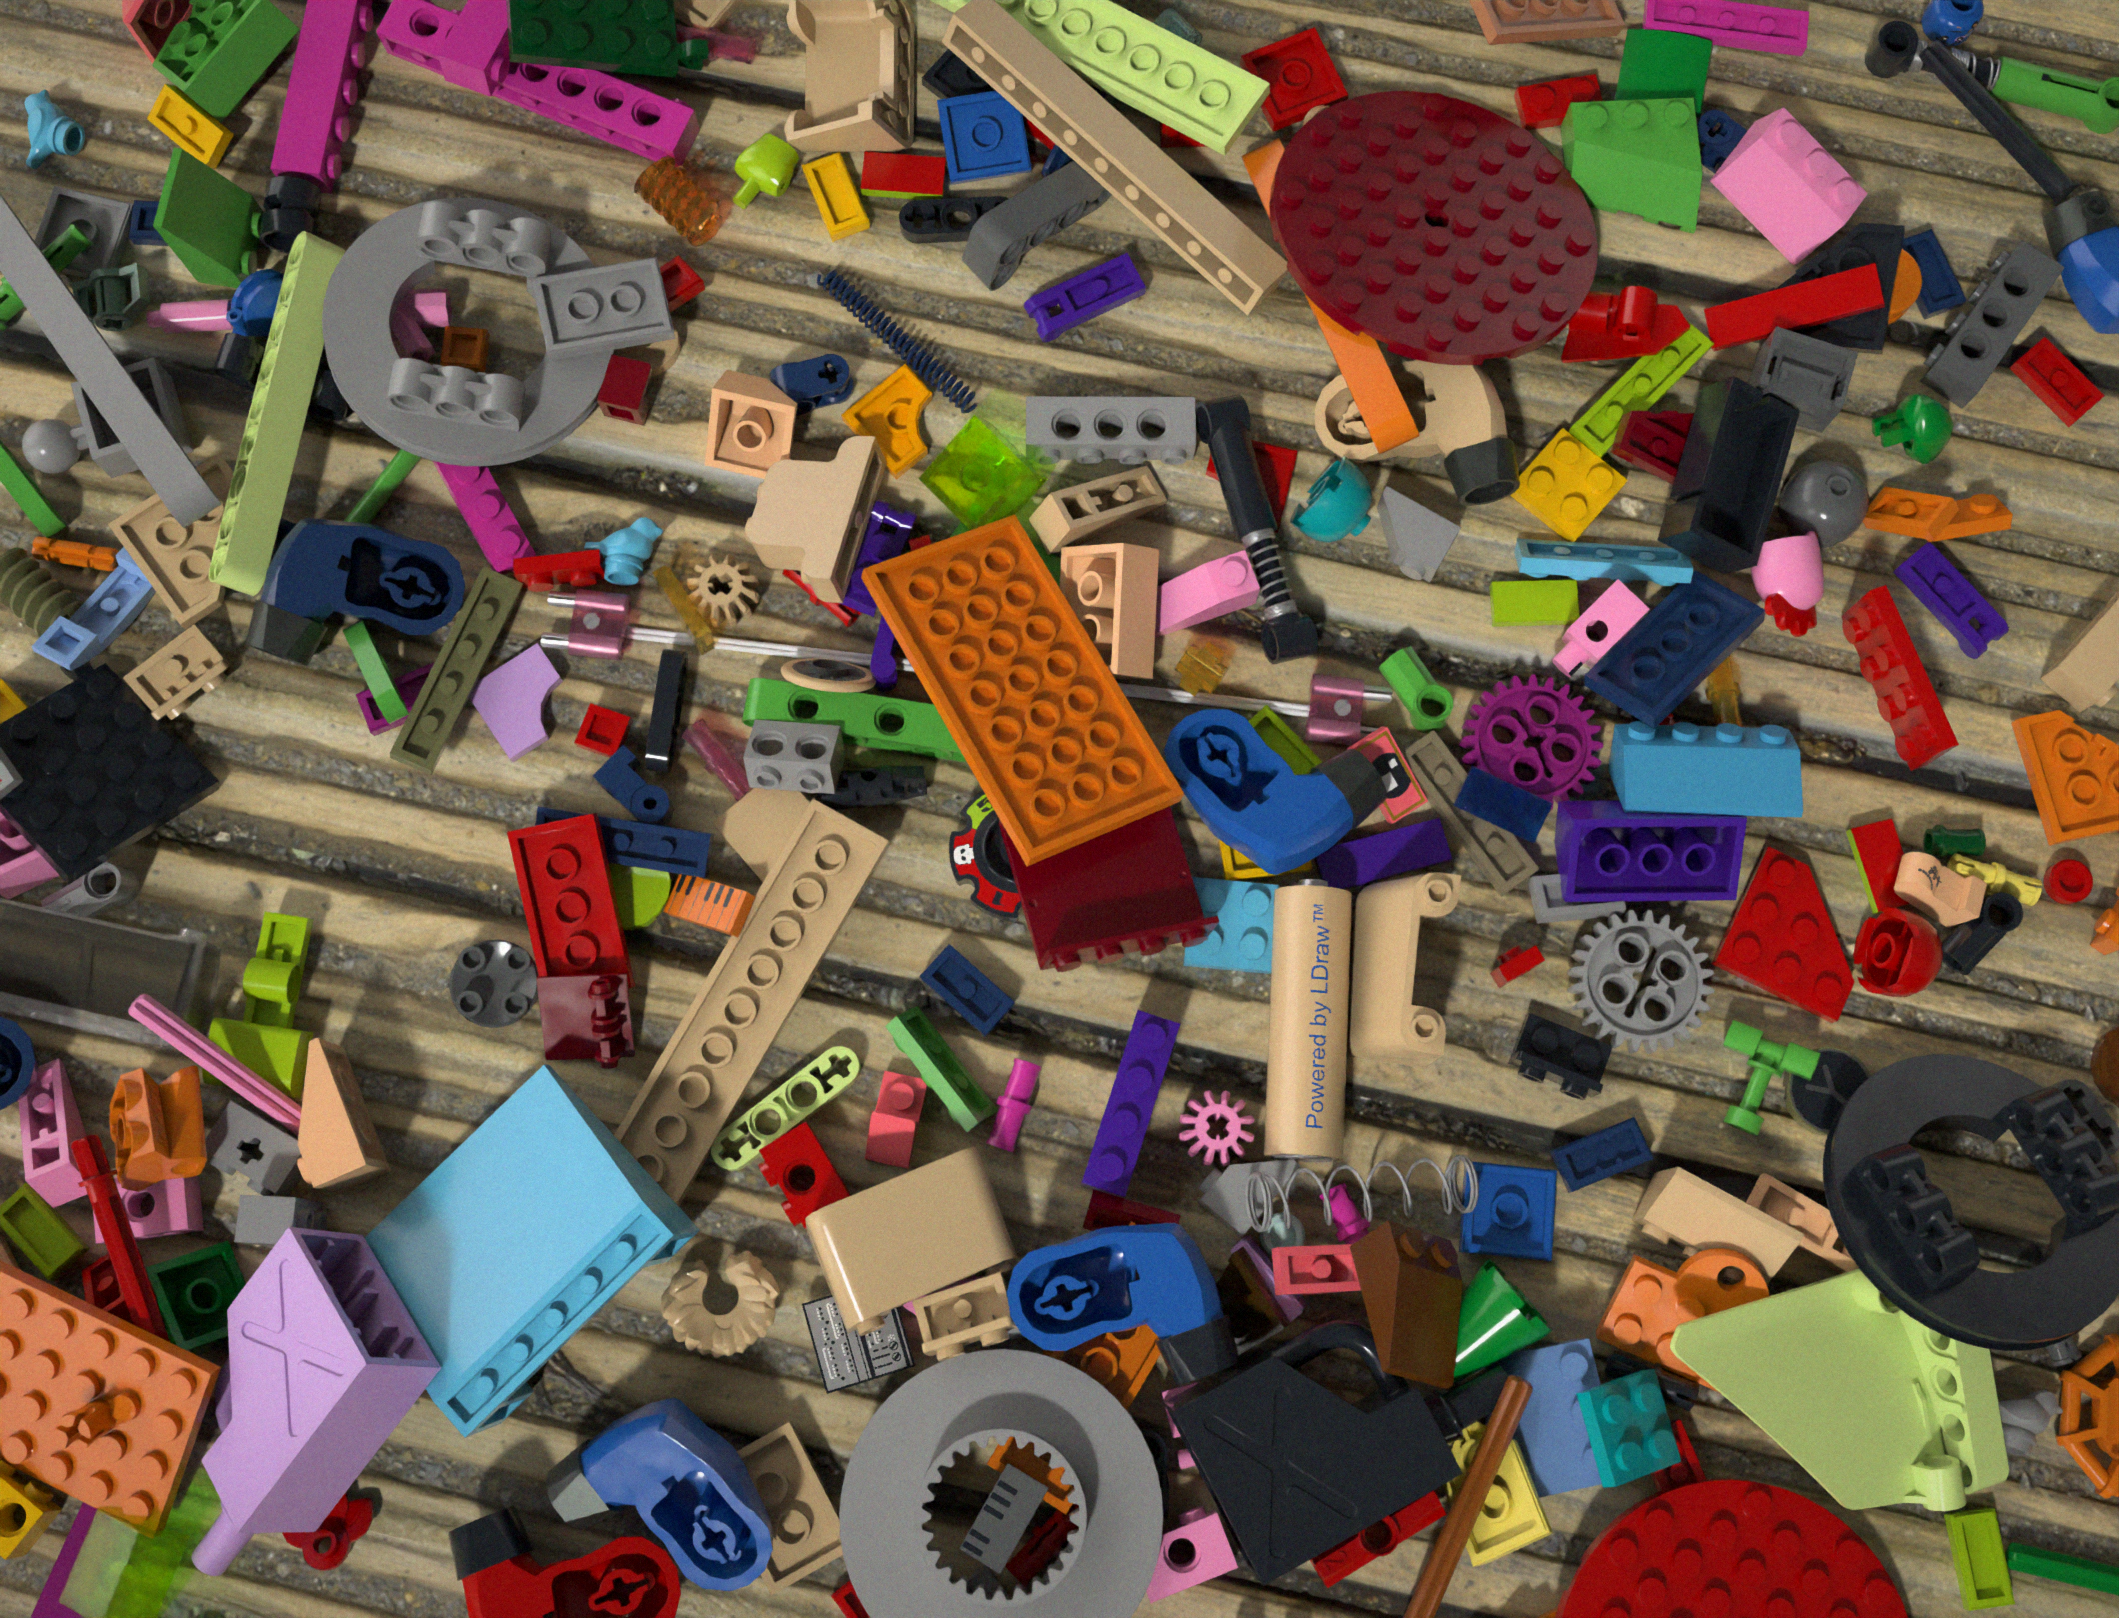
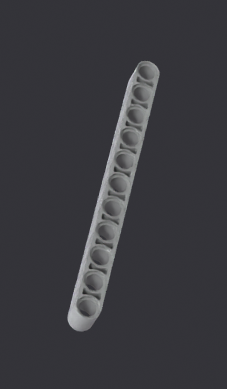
M0 193L1 273L165 506L183 528L188 527L220 506V500Z

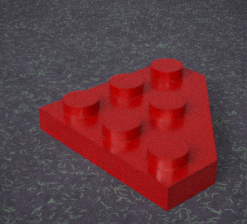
M1768 846L1763 849L1711 964L1830 1023L1837 1022L1855 981L1808 865Z

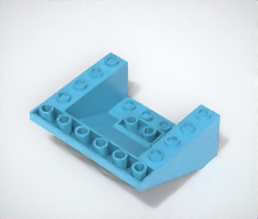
M544 1064L365 1237V1240L441 1366L439 1372L426 1387L428 1394L437 1407L466 1438L501 1424L534 1392L527 1381L643 1268L668 1262L700 1229L550 1065Z

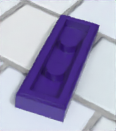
M1440 818L1332 846L1315 857L1314 860L1320 880L1327 881L1328 887L1347 890L1447 863L1452 860V856Z

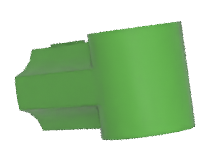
M1411 646L1402 648L1392 654L1379 666V670L1410 713V721L1413 727L1424 734H1428L1433 730L1436 733L1441 731L1445 727L1453 709V698L1450 692L1437 684ZM1426 702L1434 703L1441 709L1442 714L1436 717L1426 715L1422 711L1421 705Z

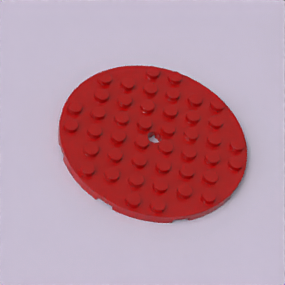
M1730 1478L1698 1480L1699 1482L1684 1484L1672 1489L1667 1488L1640 1500L1618 1515L1599 1533L1580 1558L1582 1563L1577 1569L1568 1590L1563 1591L1555 1618H1908L1897 1589L1879 1559L1867 1544L1842 1520L1817 1503L1789 1490L1751 1480Z

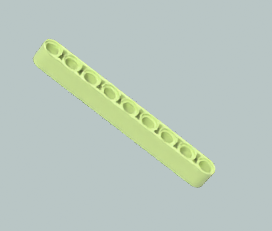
M306 231L298 234L289 253L209 568L210 582L251 596H255L261 590L265 582L267 569L269 568L324 346L322 328L324 298L331 276L345 253L344 248Z

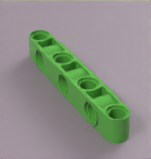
M752 678L749 681L742 723L749 727H753L755 719L841 726L843 743L967 763L934 704L858 692L821 691L802 687L791 682L767 678ZM812 703L818 706V711L812 718L802 719L796 716L797 710L801 705ZM889 717H898L904 721L903 727L895 733L884 731L881 725Z

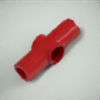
M1433 1490L1381 1519L1387 1528V1535L1381 1544L1369 1545L1364 1536V1529L1310 1559V1562L1326 1588H1329L1377 1557L1390 1554L1396 1549L1398 1544L1447 1514Z

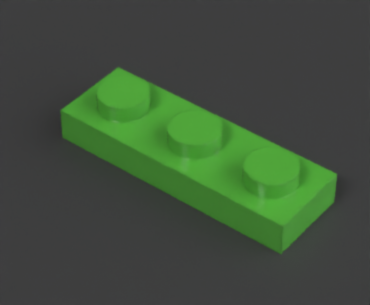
M918 1006L897 1015L885 1026L893 1036L894 1043L898 1049L907 1054L920 1071L924 1083L931 1089H934L947 1106L951 1118L960 1124L967 1133L988 1121L998 1112L996 1106Z

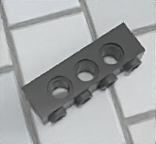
M2023 240L2011 253L2004 249L1988 269L1989 272L1994 274L1989 283L1982 280L1967 299V302L1973 305L1968 313L1965 314L1960 311L1946 329L1945 333L1951 337L1945 346L1939 342L1925 359L1923 364L1928 366L1929 369L1920 382L1963 409L1978 394L2065 267ZM2006 288L2012 290L2015 295L2010 294ZM1983 318L1988 319L1993 326L1988 325ZM1961 349L1968 351L1972 358L1967 357Z

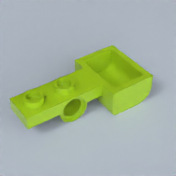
M265 911L256 957L249 960L243 976V993L247 997L243 1020L238 1021L214 1017L208 1039L287 1097L301 1099L306 1074L309 1041L312 1040L314 1032L292 1029L314 920ZM202 1067V1077L205 1084L230 1088Z

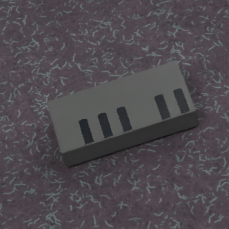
M1007 1463L959 1549L1001 1574L1049 1487Z

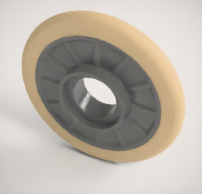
M815 658L796 659L786 662L781 667V674L786 680L815 690L846 693L868 690L876 684V679L872 676L870 670L842 661Z

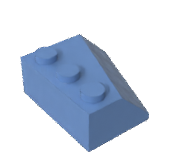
M1576 1338L1519 1350L1489 1366L1488 1370L1500 1365L1508 1376H1519L1530 1382L1533 1386V1392L1513 1435V1439L1518 1442L1539 1498L1601 1485L1600 1475L1576 1393L1600 1385L1589 1338ZM1491 1412L1490 1414L1486 1415V1419H1485V1425H1486V1426H1487V1424H1488V1422H1489V1419H1490V1417H1491V1415H1492V1412Z

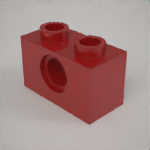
M806 1121L759 1150L764 1161L759 1163L758 1167L771 1188L779 1184L787 1200L781 1203V1206L794 1227L802 1223L803 1227L807 1230L805 1221L807 1216L827 1205L852 1196L811 1126ZM800 1167H811L815 1172L813 1186L806 1191H797L792 1185L793 1173Z

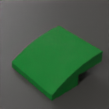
M1628 29L1615 101L1694 97L1696 118H1701L1713 42L1700 37L1671 31Z

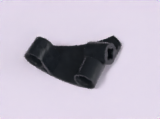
M226 333L214 362L213 372L221 378L254 393L268 336H243L236 333ZM324 343L307 413L335 421H343L349 405L333 379Z

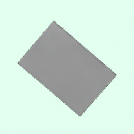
M657 257L531 278L549 361L675 339Z

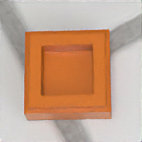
M445 326L440 365L442 367L459 366L475 373H485L490 339L488 330L483 328Z

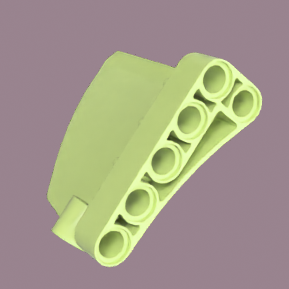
M1859 1268L1681 1323L1675 1329L1670 1343V1349L1674 1355L1757 1424L1792 1456L1841 1506L1847 1509L1859 1510L1900 1503H1921L1928 1510H1956L1966 1505L1965 1494H1972L2002 1483L2008 1477L2009 1465L1990 1349L1951 1339L1919 1323L1890 1302Z

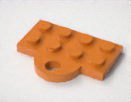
M1713 1248L1698 1252L1688 1258L1677 1272L1634 1254L1596 1329V1338L1653 1364L1658 1362L1662 1365V1368L1717 1391L1671 1351L1670 1343L1675 1329L1681 1323L1769 1297L1765 1278L1755 1262L1746 1255L1731 1249ZM1727 1266H1735L1740 1268L1744 1275L1738 1283L1726 1285L1717 1279L1718 1273Z

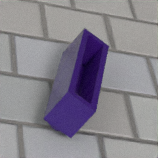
M1137 1010L1081 1186L1125 1198L1180 1023Z

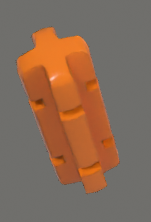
M39 536L33 540L31 553L37 560L55 561L56 563L86 568L91 567L104 571H114L118 566L116 554L119 550L116 548L99 547L91 544Z

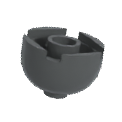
M1822 460L1804 466L1789 478L1779 495L1778 512L1781 519L1784 516L1786 524L1790 527L1788 532L1793 537L1805 536L1807 532L1814 531L1818 533L1820 548H1827L1847 540L1859 529L1868 512L1869 494L1864 480L1854 469L1841 462Z

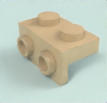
M194 623L126 674L123 679L151 709V715L156 720H159L165 714L170 720H173L192 705L188 700L189 696L200 688L208 693L226 680L228 677L223 671L229 667L230 663Z
M1001 1272L912 1301L924 1341L921 1344L923 1353L928 1356L937 1355L938 1361L964 1354V1345L981 1340L983 1347L1008 1340V1331L1017 1328L1010 1316L1007 1287Z

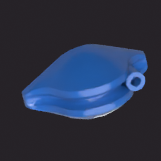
M263 269L252 273L242 281L233 295L231 310L226 314L227 321L233 326L232 333L243 336H269L284 273L272 269Z

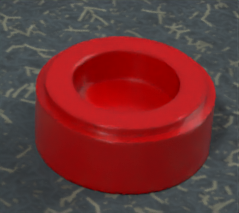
M2065 859L2051 865L2047 869L2043 878V884L2046 893L2051 899L2060 904L2069 905L2085 899L2091 893L2093 877L2090 870L2082 862L2074 859Z

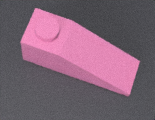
M1242 550L1204 563L1158 586L1155 638L1256 604L1260 587L1246 551Z
M58 1058L39 1066L36 1082L27 1095L18 1100L25 1181L52 1208L87 1195L85 1186L79 1187L78 1185L83 1180L71 1149L72 1142L87 1135L64 1063Z

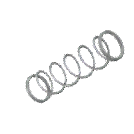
M1464 1154L1454 1156L1445 1171V1175L1432 1160L1428 1158L1417 1159L1411 1165L1406 1179H1404L1402 1173L1392 1163L1387 1161L1378 1162L1372 1168L1366 1184L1353 1167L1344 1164L1339 1165L1332 1172L1326 1189L1313 1171L1307 1168L1298 1169L1292 1175L1287 1185L1286 1193H1284L1280 1183L1270 1173L1259 1171L1251 1173L1247 1179L1245 1187L1246 1210L1249 1221L1257 1232L1268 1230L1273 1216V1202L1270 1186L1265 1177L1267 1176L1275 1183L1284 1203V1224L1287 1229H1290L1292 1221L1288 1204L1289 1193L1295 1177L1299 1173L1306 1172L1316 1179L1322 1190L1325 1222L1330 1226L1332 1223V1209L1329 1200L1331 1182L1339 1170L1348 1169L1357 1176L1364 1190V1214L1366 1220L1371 1222L1373 1209L1368 1192L1370 1181L1375 1170L1380 1166L1386 1165L1393 1168L1403 1183L1404 1213L1406 1217L1411 1218L1413 1203L1408 1188L1410 1175L1416 1165L1427 1162L1437 1169L1443 1180L1442 1203L1445 1212L1448 1215L1451 1214L1454 1204L1461 1213H1470L1476 1207L1479 1198L1478 1175L1471 1159ZM1459 1160L1464 1162L1470 1178L1471 1193L1467 1208L1461 1203L1457 1192L1456 1169ZM1256 1179H1258L1263 1193L1264 1218L1262 1226L1257 1219L1254 1205V1185ZM1446 1192L1448 1197V1207L1446 1202Z

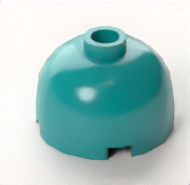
M1342 457L1341 462L1336 460L1307 491L1311 493L1306 501L1308 504L1307 508L1304 509L1298 504L1290 518V523L1311 539L1325 543L1340 541L1349 533L1354 537L1358 536L1371 520V517L1366 513L1372 503V489L1367 476L1347 457Z

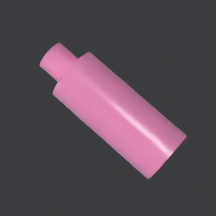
M232 299L162 303L160 310L147 311V323L150 328L162 327L166 334L233 330V326L226 319L227 312L231 310Z

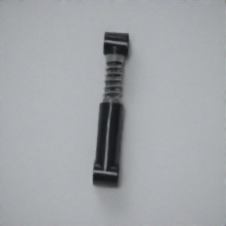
M1239 394L1198 402L1195 407L1197 433L1201 441L1208 444L1236 540L1243 542L1244 550L1250 553L1248 559L1254 566L1252 569L1254 574L1257 575L1256 579L1260 586L1258 595L1264 599L1261 603V606L1266 608L1263 613H1265L1264 616L1267 620L1261 627V643L1264 654L1271 664L1315 655L1318 649V636L1315 625L1310 616L1307 614L1302 615V613L1297 611L1296 600L1290 599L1289 592L1292 589H1287L1285 583L1289 578L1283 576L1282 571L1285 567H1280L1279 563L1282 556L1277 555L1275 550L1279 545L1273 544L1276 537L1274 532L1278 527L1249 435L1251 423L1247 403Z

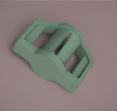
M138 263L119 269H97L90 274V278L72 283L73 296L93 324L106 331H122L132 327L134 320L151 304L148 272L146 268ZM131 282L132 301L128 304L126 289H128ZM96 293L98 314L93 319L91 295Z

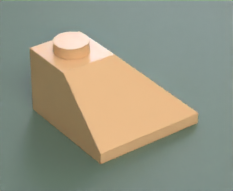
M726 369L712 388L705 466L765 479L771 465L780 460H791L797 403L766 378Z

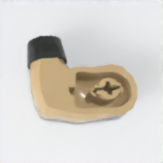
M1413 360L1389 366L1390 372L1420 436L1379 455L1343 376L1338 375L1321 391L1314 409L1315 430L1323 445L1341 459L1345 456L1351 462L1367 463L1397 456L1421 458L1441 453L1445 457L1443 465L1457 498L1462 505L1467 506L1484 505L1501 500L1513 494L1520 486L1515 444L1508 438L1504 408L1492 380L1481 365L1456 366Z

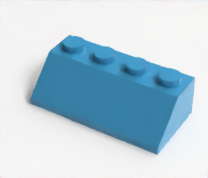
M1634 721L1630 724H1615L1608 772L1624 813L1802 818L1803 796L1800 749L1789 729H1784L1777 725L1745 728L1729 723L1710 727L1678 722L1674 725H1658L1655 729L1642 721Z

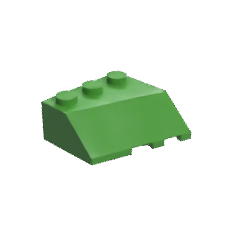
M190 0L189 3L193 6L190 17L187 21H182L175 25L152 66L221 123L226 116L233 114L238 109L241 98L252 85L259 83L267 73V67L278 54L285 52L291 46L294 35L300 29L269 0Z
M1694 97L1571 102L1560 126L1564 167L1571 174V178H1574L1588 206L1615 214L1620 210L1643 216V221L1657 225L1659 221L1680 226L1679 230L1694 234L1696 231L1702 182V164Z

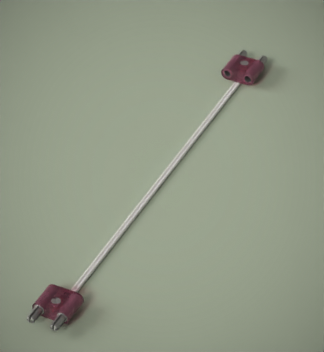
M578 589L576 594L556 591L549 592V598H547L549 606L573 608L570 633L567 635L543 632L541 635L542 639H540L542 647L566 649L568 654L572 656L622 661L626 638L801 659H829L861 666H870L872 658L871 654L629 627L632 606L631 595ZM895 657L896 670L915 672L908 659ZM1313 673L1310 680L1308 705L1118 683L1124 695L1129 697L1250 711H1260L1264 706L1268 705L1276 714L1307 717L1305 728L1306 741L1352 746L1378 729L1360 726L1363 700L1390 703L1393 694L1392 689L1388 687L1364 685V679Z

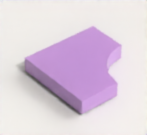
M538 643L480 679L470 696V700L512 762H515L549 740L544 726V707L551 692L563 682Z

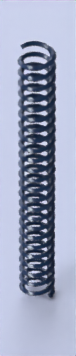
M833 269L827 274L823 283L820 282L821 275L818 274L817 284L823 286L824 291H829L831 297L835 296V301H841L842 307H847L848 312H853V317H859L860 323H865V327L870 328L871 333H876L878 339H882L884 344L889 345V349H894L895 354H900L902 360H907V365H913V370H919V375L925 376V381H931V386H937V391L943 392V397H949L950 403L955 402V407L961 408V413H969L977 407V404L974 403L970 408L964 410L965 406L975 397V391L970 392L962 404H958L959 400L968 393L969 386H965L957 397L952 399L953 395L963 386V381H958L951 392L946 394V391L956 382L957 375H953L942 389L940 388L941 384L950 377L951 370L945 371L939 381L934 383V380L945 370L944 364L940 365L932 377L928 378V375L938 366L939 359L931 362L933 354H928L924 358L927 348L922 349L916 355L914 361L910 362V358L920 350L921 343L913 346L915 338H910L906 342L909 337L908 332L904 333L898 339L896 345L892 346V342L902 334L903 327L896 329L897 322H892L889 325L891 317L883 319L885 311L878 313L879 306L872 308V300L865 304L867 295L861 296V290L854 292L855 285L848 287V279L842 282L843 274L837 275V269ZM832 281L830 287L827 288L826 285ZM838 286L836 292L832 293V290ZM844 292L842 297L838 298V295ZM849 298L848 302L845 304L844 300ZM856 302V304L854 305V308H853V309H850V305H852V304H854V303ZM862 307L860 313L856 314V311ZM868 312L866 318L863 320L862 316ZM876 315L872 323L869 325L868 321H870ZM880 323L878 329L874 330V326ZM886 328L884 334L880 335V332ZM894 331V333L891 335L890 339L887 341V340H886V337L889 336V335ZM905 343L902 350L898 351V348ZM912 347L908 355L905 357L904 353ZM924 358L920 366L916 367V364ZM931 362L927 370L923 373L922 369Z

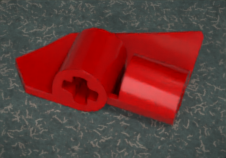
M1629 286L1622 289L1620 295H1613V292L1589 290L1575 317L1569 323V332L1561 356V362H1586L1657 355L1689 331L1690 324L1678 306L1658 304L1657 294L1649 288Z

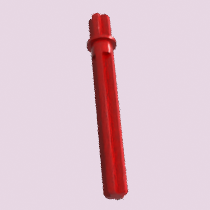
M97 1134L77 1139L71 1143V1149L83 1180L78 1185L79 1187L85 1186L132 1322L135 1326L170 1342L152 1284L113 1177L118 1172L116 1169L111 1170L100 1137Z

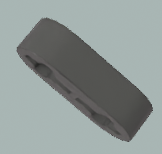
M2064 1080L2052 1084L2051 1087H2056L2065 1094L2070 1092L2075 1094L2076 1099L2072 1102L2074 1113L2091 1131L2101 1129L2104 1133V1136L2100 1139L2101 1144L2109 1156L2115 1154L2119 1149V1127L2090 1088L2078 1080Z

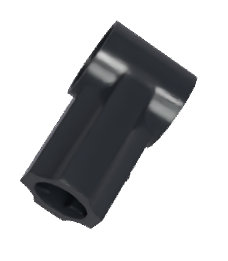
M2003 892L1985 897L1980 916L1958 924L1942 941V961L1950 969L1959 972L1963 976L1968 975L2007 932L2014 930L2020 925L2023 920V908L2018 899L2011 894ZM1990 905H1994L2000 910L2002 915L2000 925L1995 924L1990 919L1988 913Z

